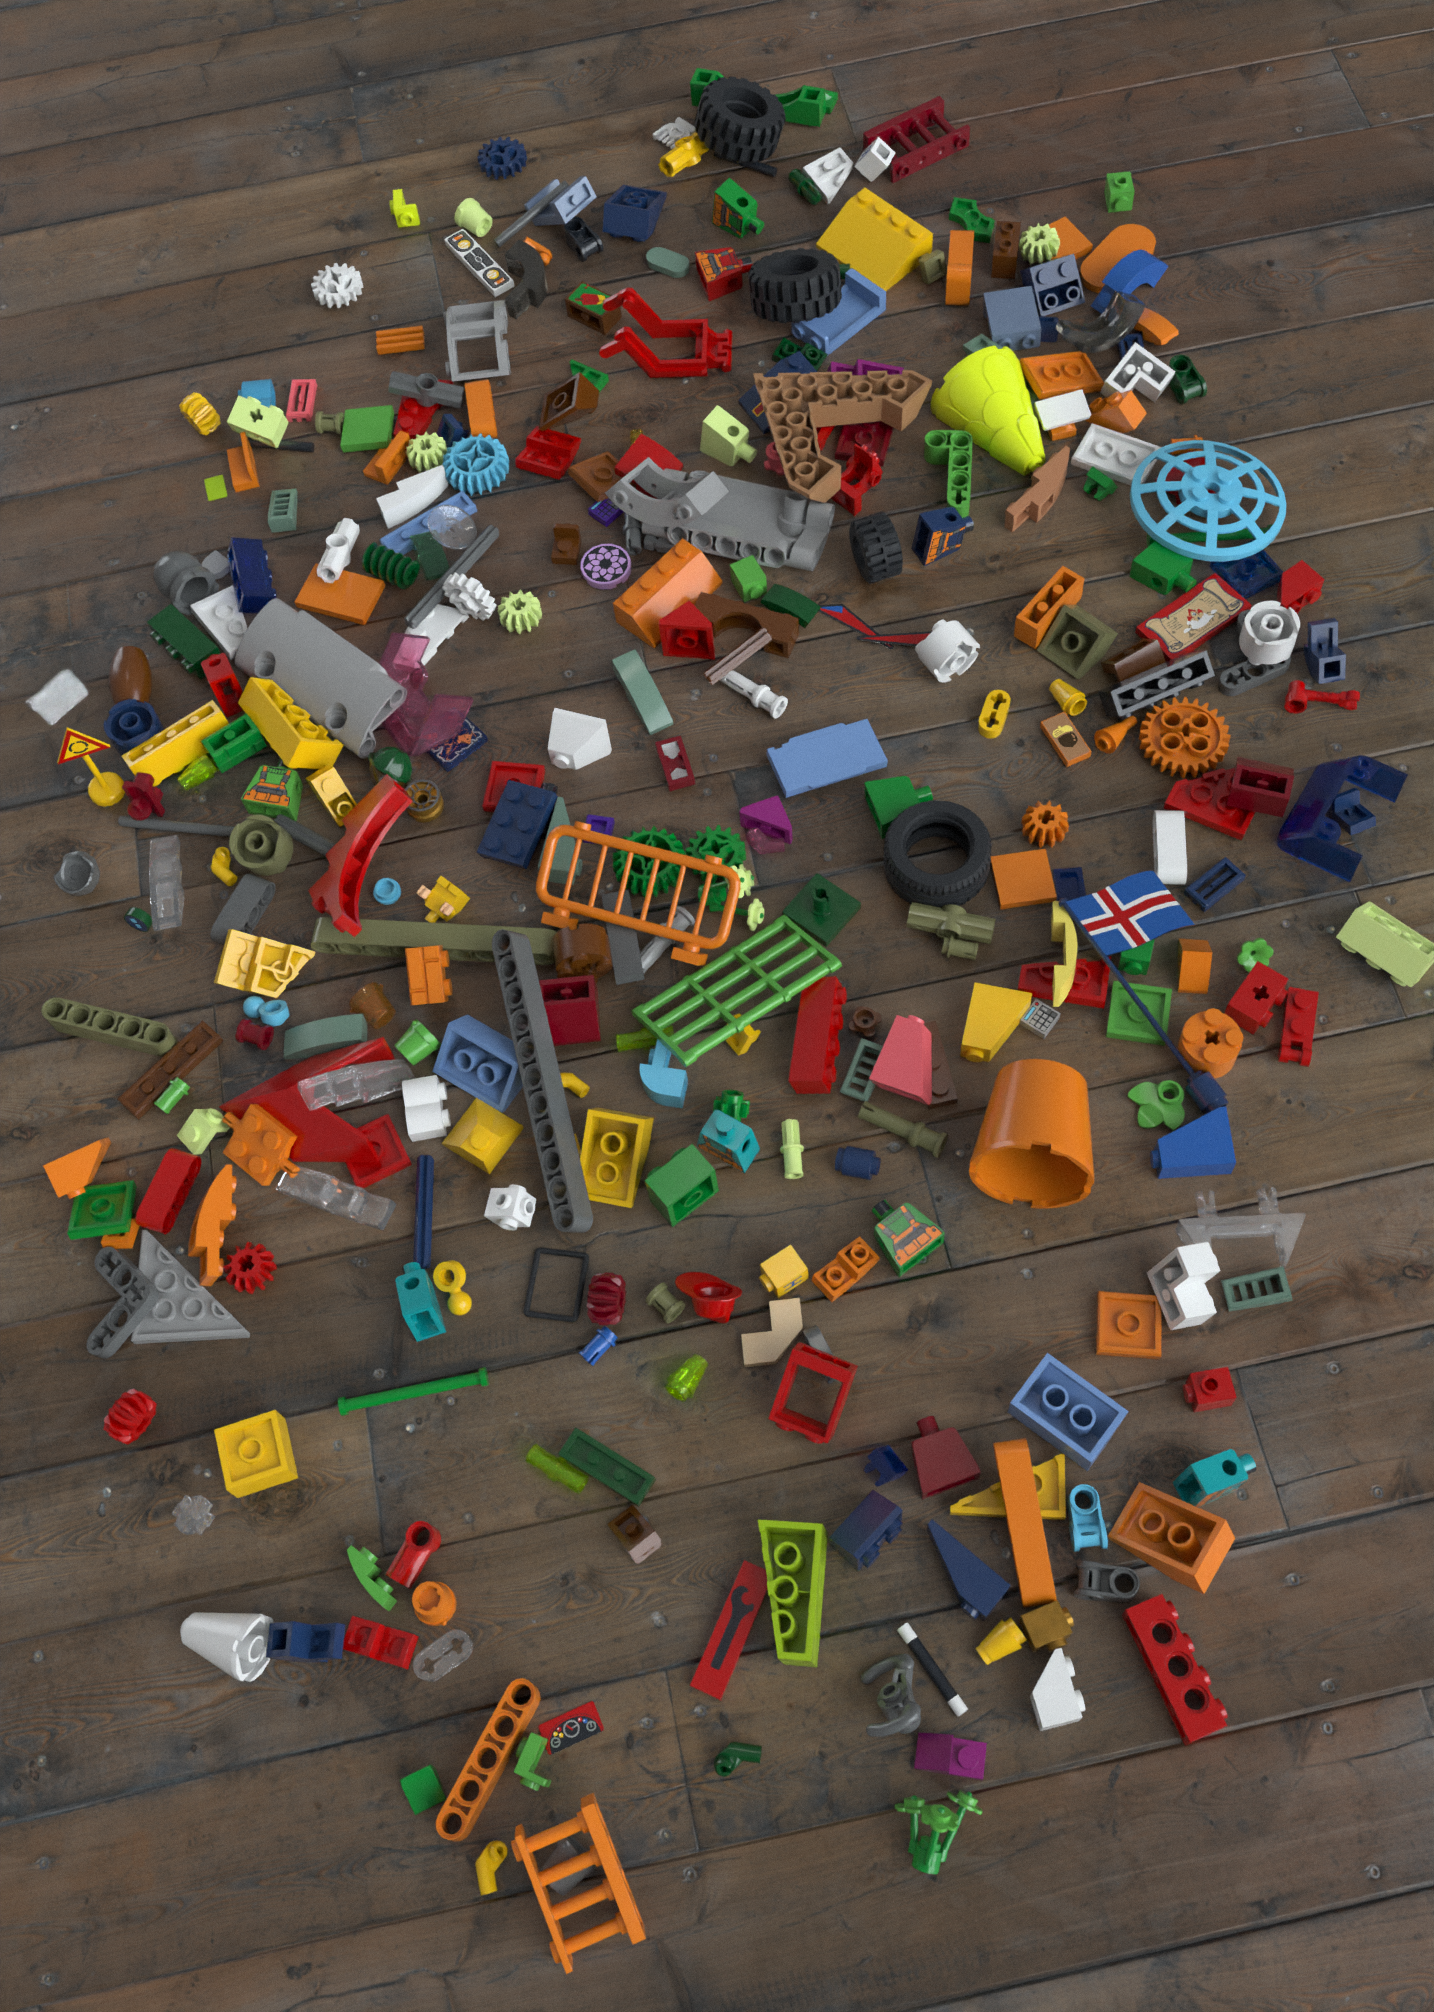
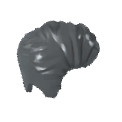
M70 852L63 857L60 870L54 875V881L65 893L72 896H83L91 893L96 888L100 879V870L96 859L87 852Z

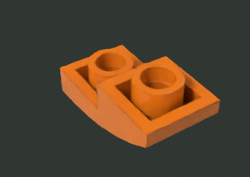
M1140 306L1124 316L1125 326L1134 328L1137 331H1143V340L1152 342L1155 345L1167 344L1169 340L1179 335L1178 329L1172 323L1148 308Z
M859 1236L840 1250L834 1260L816 1272L811 1281L833 1302L860 1280L880 1260V1257Z

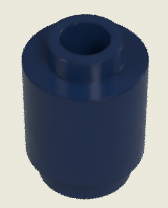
M847 1146L846 1148L839 1147L835 1160V1171L841 1172L844 1176L871 1180L873 1175H878L881 1158L876 1157V1151L852 1146Z

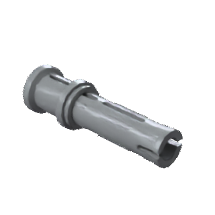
M677 906L671 928L684 931L688 926H693L695 923L693 916L681 906ZM667 921L665 923H660V925L666 926ZM655 935L640 952L643 972L645 973L670 944H675L678 941Z

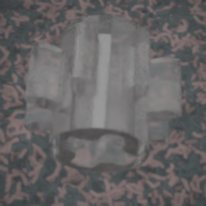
M185 1495L172 1511V1515L177 1517L174 1526L186 1535H192L196 1532L202 1535L206 1527H209L215 1518L213 1514L209 1513L213 1506L212 1503L210 1504L201 1495L191 1498Z

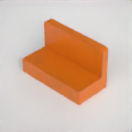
M399 431L396 437L391 439V443L387 448L379 449L363 470L364 476L388 485L408 458L406 447L409 446V434Z
M245 432L240 433L242 446L227 449L235 492L260 487L253 450Z

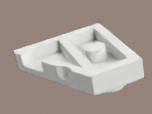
M840 147L804 166L802 174L813 181L814 186L821 193L822 199L826 204H829L852 171L853 162Z

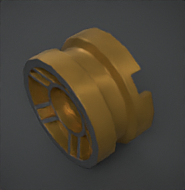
M425 779L416 780L405 788L413 801L406 808L410 817L422 823L431 822L439 817L443 811L444 802L440 790L434 782Z

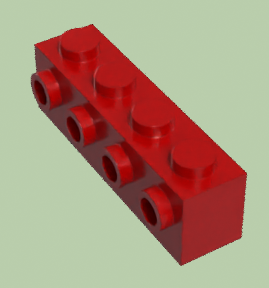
M837 976L822 977L801 991L788 1080L797 1094H830L832 1083L836 1081V1067L834 1063L835 1056H838L840 1053L838 1033L843 1028L842 1004H846L847 1000L846 989L842 987Z

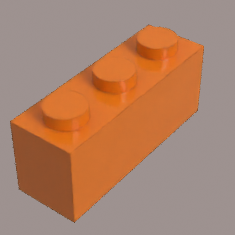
M1062 566L1016 616L1014 637L1036 649L1042 643L1064 604L1076 605L1082 598L1085 578Z

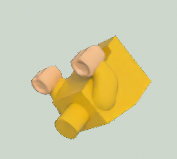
M443 876L438 878L437 884L431 891L424 885H421L416 892L424 899V905L431 910L424 918L429 923H435L439 917L446 922L449 921L470 900L462 890Z

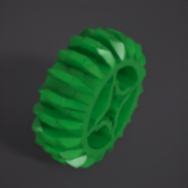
M642 826L640 833L632 830L630 838L626 836L622 838L686 855L681 841H677L674 833L668 835L665 828L657 832L655 826L652 827L651 831H646ZM616 849V852L612 855L613 872H615L616 880L621 883L628 852ZM638 854L633 855L631 868H634V871L641 872L643 875L637 874L630 869L625 890L631 888V893L634 896L641 891L642 896L645 898L654 858ZM660 860L652 891L655 897H657L660 890L667 894L668 886L676 888L680 865Z

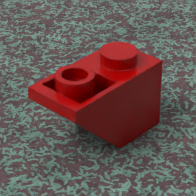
M1301 560L1282 573L1277 589V602H1280V606L1286 609L1292 608L1298 614L1302 607L1308 603L1313 604L1319 599L1325 579Z

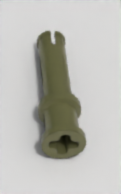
M868 1101L863 1103L865 1108L861 1107L858 1115L859 1119H863L907 1139L911 1147H921L932 1152L933 1157L939 1158L947 1143L948 1133L943 1132L940 1134L927 1128L923 1122L912 1123L870 1104Z

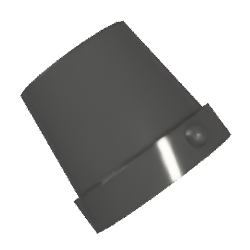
M572 1836L561 1839L540 1869V1872L580 1855L587 1850ZM594 1864L549 1885L560 1895L565 1896L583 1878L590 1875L595 1870L596 1865Z

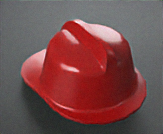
M683 1273L675 1280L676 1287L691 1297L693 1308L698 1316L723 1324L729 1321L730 1314L734 1309L735 1299L742 1294L741 1288L708 1273Z

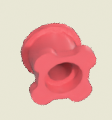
M771 442L766 447V456L769 460L764 462V468L775 471L777 475H784L785 473L775 443Z

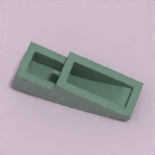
M634 649L613 659L614 673L626 691L627 699L649 735L673 725L670 713L637 651Z
M352 1014L325 1018L296 1026L285 1031L283 1057L284 1059L309 1058L314 1055L366 1042L368 1023L363 1014Z

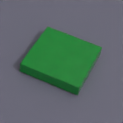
M134 1180L84 1187L86 1192L74 1197L67 1232L70 1240L130 1232L137 1188Z

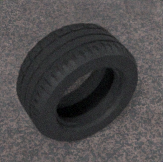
M931 800L917 803L915 806L905 809L890 824L885 835L884 872L890 887L901 899L909 902V904L915 902L942 908L948 904L960 906L969 902L984 887L989 875L992 844L987 827L984 826V822L970 809L950 801ZM944 837L958 843L965 851L967 859L955 871L940 875L926 873L916 868L908 859L907 853L914 844L922 839Z

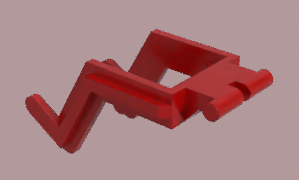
M629 287L622 289L617 294L603 301V309L606 311H612L623 306L652 338L696 337L695 359L659 360L633 332L632 328L625 326L614 334V341L600 347V357L609 358L625 351L650 378L708 376V369L722 368L724 372L731 371L732 330L725 329L723 333H716L709 328L708 319L661 320L639 294Z

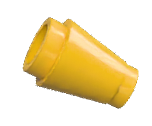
M1056 679L1051 683L1049 691L1063 712L1065 711L1066 714L1076 716L1085 709L1087 700L1083 692L1061 679Z
M1010 1617L1005 1622L1001 1620L975 1649L984 1662L989 1665L991 1662L1021 1649V1644L1027 1641V1639Z

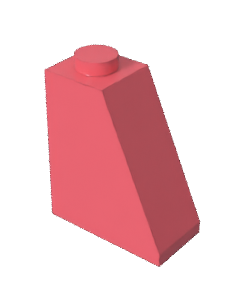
M897 1015L869 1079L878 1088L930 1106L932 1101V1034L924 1026L925 1022L922 1019L913 1015H908L907 1018Z

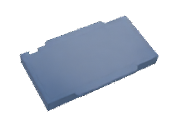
M868 719L848 725L839 723L790 738L788 743L782 744V748H768L766 754L786 798L885 768L888 762Z

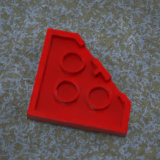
M1222 768L1204 773L1202 777L1193 780L1183 779L1176 781L1163 808L1168 811H1184L1185 818L1241 841L1256 813L1226 805L1235 768L1228 770Z

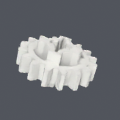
M337 263L331 268L327 265L325 266V271L318 270L319 276H313L314 283H311L315 299L319 300L321 305L327 303L328 308H331L333 304H336L337 308H340L341 304L349 306L350 300L357 301L356 295L362 294L361 288H363V283L359 271H355L354 266L348 268L346 263L341 267H338Z
M456 572L453 575L450 574L442 587L445 590L444 595L449 597V602L455 604L460 613L466 616L471 614L476 620L478 617L482 621L486 618L489 619L497 606L494 603L495 599L489 596L490 591L485 590L480 581L472 577L468 579L463 573L460 576Z

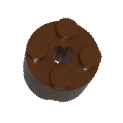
M584 923L578 924L579 929L570 931L568 926L559 930L553 936L557 979L594 975L595 982L597 983L598 978L606 975L613 969L609 937L602 926Z

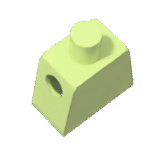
M717 405L704 419L700 444L701 452L729 466H734L740 458L751 463L757 454V449L747 444L748 428Z

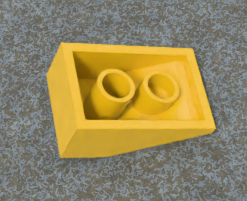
M603 1108L588 1109L580 1162L589 1200L633 1208L650 1145L653 1117Z

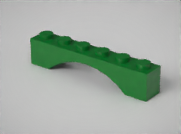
M696 68L690 81L692 106H699L704 88L713 80L724 77L721 73ZM803 85L791 92L775 94L783 105L786 122L820 127L826 113V89Z

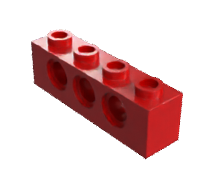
M1160 1594L1126 1609L1122 1617L1184 1745L1186 1746L1225 1728L1227 1724L1224 1719L1228 1718L1225 1707L1219 1698L1214 1699L1208 1687L1211 1685L1209 1675L1203 1665H1197L1192 1655L1195 1652L1194 1645L1186 1632L1181 1633L1176 1623L1179 1617L1173 1603L1170 1600L1166 1601L1163 1594ZM1154 1627L1164 1628L1169 1635L1168 1643H1158L1153 1638L1152 1629ZM1177 1659L1182 1662L1185 1668L1184 1676L1178 1677L1170 1672L1168 1668L1169 1660ZM1186 1692H1194L1199 1696L1201 1700L1199 1710H1192L1186 1705L1184 1700Z

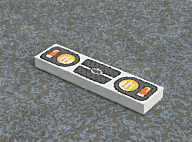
M464 229L444 239L447 248L494 297L514 287L513 279Z

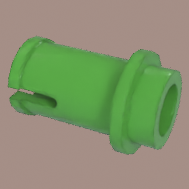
M178 1077L169 1081L171 1083L169 1087L154 1102L166 1114L170 1113L171 1109L184 1094L186 1096L189 1094L187 1091L190 1087Z

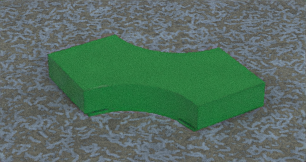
M954 197L949 212V220L959 223L965 230H974V241L990 243L995 220L984 216L978 210L977 200Z

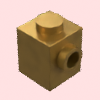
M1058 1600L1023 1614L1019 1619V1623L1033 1653L1046 1647L1049 1652H1052L1055 1649L1066 1646L1068 1644L1066 1639L1071 1636V1627L1074 1626L1067 1607L1061 1608Z

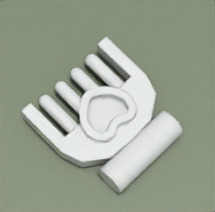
M678 117L675 123H668L653 133V139L662 140L663 144L666 143L668 147L671 145L670 148L673 149L677 140L693 135L696 130L693 125Z

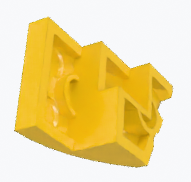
M228 929L214 983L262 996L278 998L286 989V985L294 980L308 960L315 956V951Z

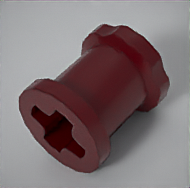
M245 1018L241 1020L237 1027L236 1041L240 1043L249 1042L257 1045L258 1049L266 1050L272 1042L274 1029L269 1025L263 1027L254 1024L251 1019Z

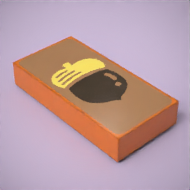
M1065 711L1041 721L1040 728L1066 767L1091 757L1092 751Z

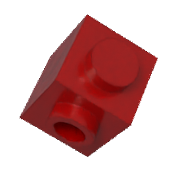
M1228 1367L1190 1373L1185 1381L1186 1384H1183L1184 1398L1187 1404H1192L1193 1412L1232 1406L1237 1398Z

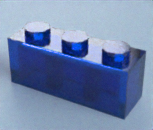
M231 537L227 559L238 611L241 613H259L268 602L276 598V590L271 585L272 571L267 567V550L263 549L261 539Z

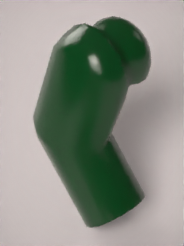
M741 1742L729 1743L715 1757L714 1768L719 1776L727 1777L742 1761L760 1764L762 1746Z

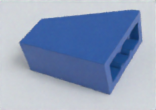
M1219 1107L1157 1140L1154 1150L1150 1151V1162L1152 1169H1157L1158 1179L1232 1173L1236 1159L1226 1107Z

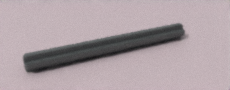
M488 525L404 617L407 627L416 629L445 597V590L442 587L450 574L453 575L454 572L459 576L462 573L465 574L499 537V529L497 527Z

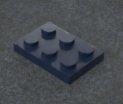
M508 780L477 853L481 857L527 870L558 798L556 793Z

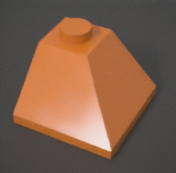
M109 1137L98 1140L43 1165L58 1198L67 1194L68 1198L71 1199L86 1192L84 1186L92 1183L111 1144Z

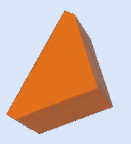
M1178 939V992L1208 993L1212 950L1208 940Z

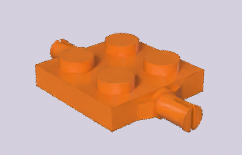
M250 1104L241 1120L231 1112L225 1114L224 1117L226 1118H223L222 1121L232 1128L234 1132L223 1154L262 1186H269L276 1173L281 1169L291 1178L297 1176L300 1168L288 1160L290 1149L297 1139L293 1132L258 1104Z

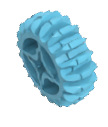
M480 433L477 437H473L472 434L467 439L461 437L460 442L453 441L452 447H448L446 454L443 455V467L448 483L451 484L454 490L459 489L464 491V493L468 491L471 496L474 492H479L481 495L484 490L491 492L492 487H499L500 481H505L506 474L509 473V457L506 449L498 439L493 440L490 435L484 438Z

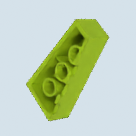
M758 1519L763 1546V1560L767 1574L768 1595L770 1596L772 1608L771 1615L777 1657L784 1665L817 1667L828 1531L823 1524Z

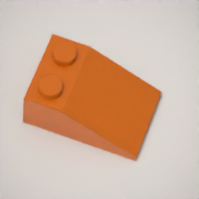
M1141 1482L1138 1483L1108 1535L1111 1541L1163 1574L1202 1594H1205L1235 1540L1226 1519Z

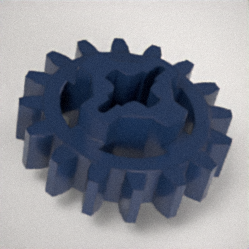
M498 137V140L495 141L490 139L489 145L483 144V149L478 150L479 167L482 173L486 172L487 177L494 175V179L497 180L499 176H502L505 180L509 175L515 177L514 172L521 173V167H526V150L523 143L519 144L518 139L511 141L510 137H507L506 140H502L501 137Z

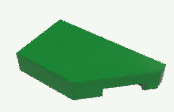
M571 359L569 361L572 375L575 376L580 372L599 390V393L609 382L607 374Z

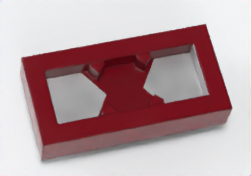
M681 735L655 742L669 791L695 785V778Z

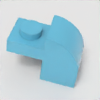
M657 1039L656 1048L650 1050L648 1065L640 1063V1076L643 1088L648 1097L654 1102L664 1106L683 1108L688 1086L686 1070L668 1068L671 1052Z

